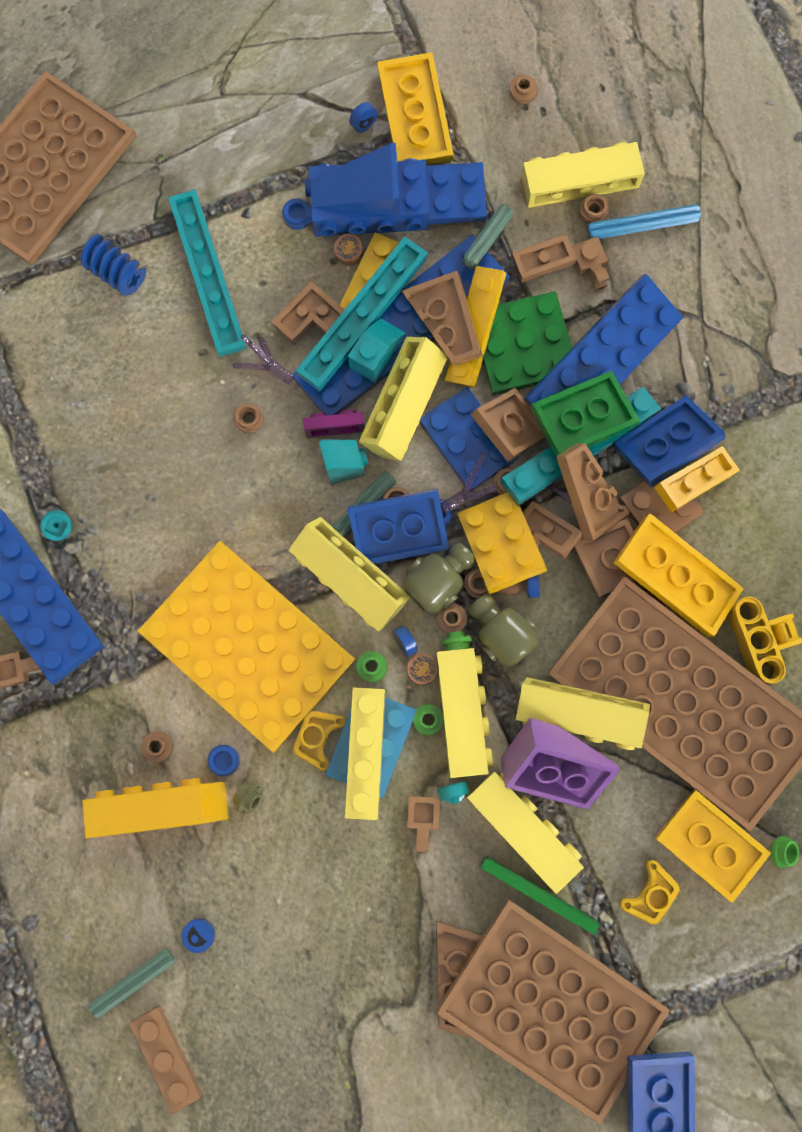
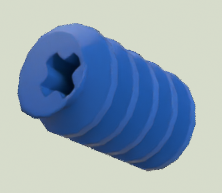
M100 234L93 235L83 248L81 265L86 270H90L93 275L100 277L103 282L109 283L113 289H117L124 296L136 292L146 276V268L139 269L140 263L138 260L133 259L130 261L131 257L128 253L121 254V249L116 246L112 248V243L109 240L103 241V237Z

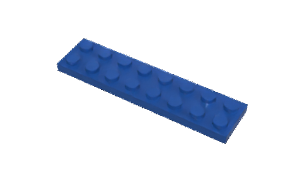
M472 234L402 290L458 271L467 299L475 269H469L468 266H464L462 259L476 237ZM487 251L477 266L503 270L506 273L504 284H506L510 276ZM402 291L380 318L404 331L406 335L375 383L350 369L348 358L321 391H318L300 378L296 372L292 374L296 383L322 413H326L327 416L339 415L340 411L348 408L389 375L406 337H427L431 342L435 339Z

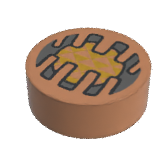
M344 234L338 237L334 243L336 259L344 265L356 264L363 255L361 240L353 234Z
M415 655L407 665L408 676L415 684L427 685L437 676L438 666L430 655Z

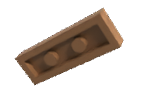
M161 1005L132 1020L129 1023L130 1028L171 1115L199 1100L203 1094Z

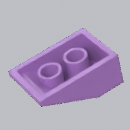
M529 718L500 758L506 788L584 809H589L620 771L618 764L561 727L533 718Z

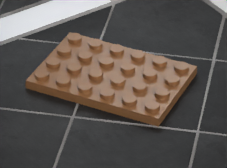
M47 71L41 75L0 125V244L31 266L137 137L132 128Z
M508 898L499 909L436 1008L438 1015L600 1125L627 1082V1056L643 1055L670 1011L665 1005Z

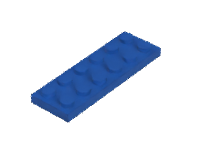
M647 274L641 275L523 400L531 407L532 403L609 371L614 373L617 381L621 384L684 317Z
M0 509V614L47 680L52 685H55L105 646L6 513Z

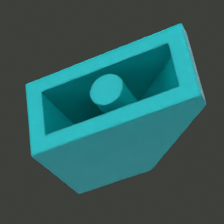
M380 318L362 333L348 355L349 368L375 383L406 333Z
M324 439L319 441L331 485L365 476L364 466L369 464L365 449H358L356 440Z

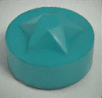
M52 510L42 518L40 529L47 539L60 541L70 534L72 520L66 512Z
M462 781L440 787L437 793L440 801L444 800L448 803L456 804L461 802L470 791L467 782Z

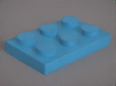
M385 698L380 782V797L382 798L385 796L417 711L414 708ZM351 710L325 774L346 784Z

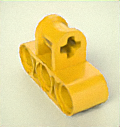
M744 597L735 602L728 613V619L746 668L767 685L778 683L785 677L786 673L785 663L780 650L802 643V638L798 636L793 623L795 616L791 613L768 621L761 602L754 597ZM741 605L749 608L751 612L749 620L741 616L739 611ZM752 634L760 637L762 641L760 649H756L751 644ZM764 663H767L772 668L773 674L770 679L766 678L762 673V665Z

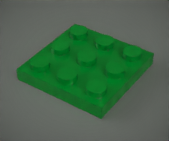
M556 291L498 304L483 357V364L492 396L506 393L513 388L520 390L536 386L572 348Z

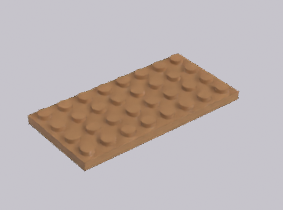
M625 576L548 672L551 677L565 686L650 704L642 748L750 832L802 767V711Z

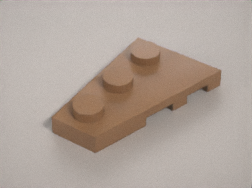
M458 271L402 290L454 366L483 357Z
M585 443L574 444L556 456L584 540L594 541L630 514L626 505H621L617 500L616 496L618 493L613 485H607L603 479V470Z
M436 920L437 991L439 1005L483 935ZM438 1015L439 1029L469 1039L471 1038V1036Z

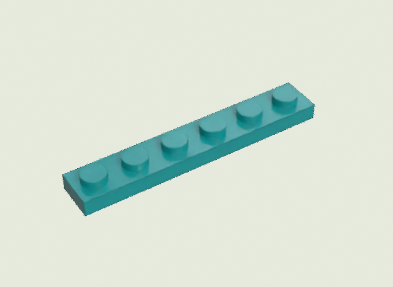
M196 189L168 197L219 358L247 349Z
M404 236L295 370L296 374L318 391H321L348 358L349 353L362 333L381 317L428 259V252Z
M644 387L627 397L641 421L638 426L661 411L659 405ZM635 428L588 448L592 455L595 456ZM549 447L502 477L500 483L519 506L563 476L552 448Z

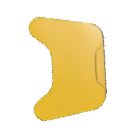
M310 711L305 716L294 743L293 751L295 755L321 771L327 770L329 761L324 754L325 744L333 730L344 727L346 723L345 718L340 715Z
M648 860L645 863L648 875L647 883L638 896L621 899L619 906L623 911L650 924H657L677 897L680 887L657 861Z

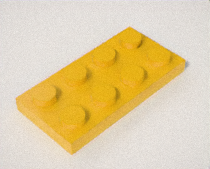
M433 53L377 62L392 143H396L397 161L415 158L417 160H426V165L453 161L454 154Z
M650 513L643 517L613 562L707 638L715 636L744 589Z

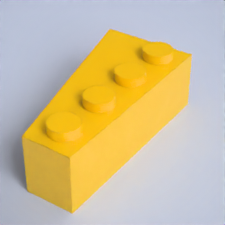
M200 778L181 780V787L174 788L171 787V782L152 784V791L144 792L142 786L123 788L122 795L115 796L114 789L94 792L95 798L82 800L85 839L205 824L229 819L225 782L201 784Z

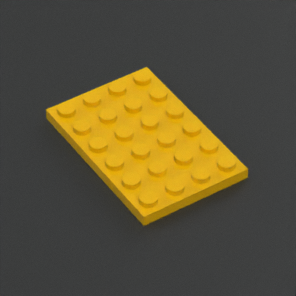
M221 541L214 546L138 630L143 637L273 753L280 748L302 723L305 716L316 707L356 661L353 656Z

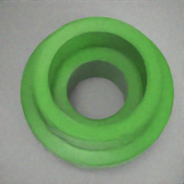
M464 631L447 633V639L441 640V644L445 646V651L469 649L472 637L465 636Z
M369 651L359 657L356 665L357 672L363 680L377 682L385 676L387 662L380 653ZM369 661H375L378 664L377 670L374 672L367 671L366 664Z
M422 705L415 713L413 724L421 734L434 735L441 730L444 724L443 713L435 705ZM425 714H432L435 721L432 725L427 726L423 723L422 718Z
M778 836L770 846V857L776 867L785 869L797 863L799 847L789 837Z

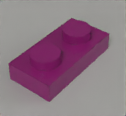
M352 409L340 411L339 415L327 416L326 413H314L310 415V418H303L306 438L360 433L365 429L363 412H357Z

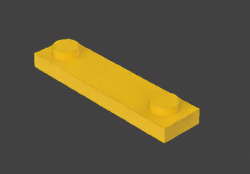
M476 266L467 302L484 357L506 273L503 270ZM483 357L454 366L450 361L445 381L475 388Z

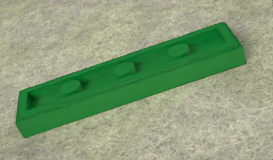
M488 856L483 857L479 865L481 869L595 935L600 926L597 920Z

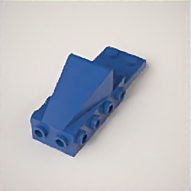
M390 143L344 165L323 163L309 167L310 178L305 179L306 197L311 196V205H306L307 224H313L315 237L370 234L375 232L429 230V225L483 222L487 220L483 162L426 166V160H417L415 158L397 161L396 143Z

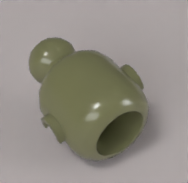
M456 543L450 547L449 553L445 558L438 554H432L423 560L421 558L417 559L407 570L409 573L403 580V588L410 598L426 613L434 614L443 608L446 610L459 598L457 594L463 587V580L459 574L463 570L471 568L476 559L462 543Z
M487 593L469 607L470 615L480 620L484 625L478 634L479 640L484 646L481 649L487 653L493 663L496 661L504 668H511L538 646L539 637L534 630L536 626L525 613L521 615L513 608H506L500 611L496 606L495 598Z

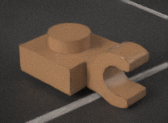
M598 236L571 245L577 259L575 265L580 276L589 273L595 290L607 287L606 281L609 280V275L604 267H607L609 260Z
M21 651L1 655L0 689L29 682L28 672L41 671L32 657L25 659L24 652Z
M409 796L407 828L417 829L416 852H428L429 830H439V798Z

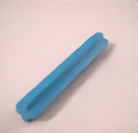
M694 204L597 221L588 224L587 233L589 239L597 236L599 239L688 224L698 222L701 217L699 205Z

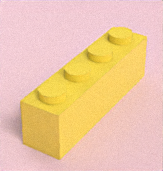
M620 142L612 147L601 149L592 147L579 153L571 154L564 152L551 158H533L523 163L521 179L527 206L530 208L586 198L593 194L602 195L636 189L640 187L645 172L637 142L629 144Z
M427 337L405 338L360 437L359 443L382 459L402 461L448 358Z
M322 517L306 524L288 550L301 565L312 571L323 585L332 589L345 605L352 607L363 617L367 625L374 627L378 632L394 619L410 599V596Z
M474 648L437 652L449 777L456 778L489 774L488 768L493 767V756L491 748L486 749L484 736L490 735L488 717H482L481 705L486 704L484 686H478L477 674H482L481 655H475Z
M526 677L521 688L516 720L523 721V725H525L529 718L557 725L571 735L572 733L584 735V738L591 742L602 743L603 740L615 742L619 748L634 750L635 747L642 749L650 704Z
M353 688L345 807V818L378 820L385 689Z
M493 771L466 796L472 805L555 894L562 890L584 868L578 861L582 857L580 853L569 842L564 846L556 838L560 832L549 820L545 819L541 822L534 814L537 810L536 806L525 795L520 799L512 789L505 787L503 772L498 775Z

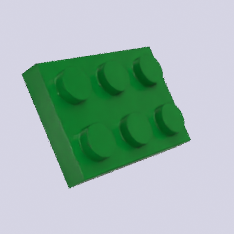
M612 371L532 403L530 407L555 456H558L577 443H585L587 447L593 446L635 428L641 422Z

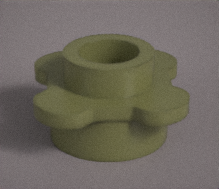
M243 783L233 798V804L237 806L236 810L238 812L243 810L244 814L255 810L262 798V787H256L254 783Z

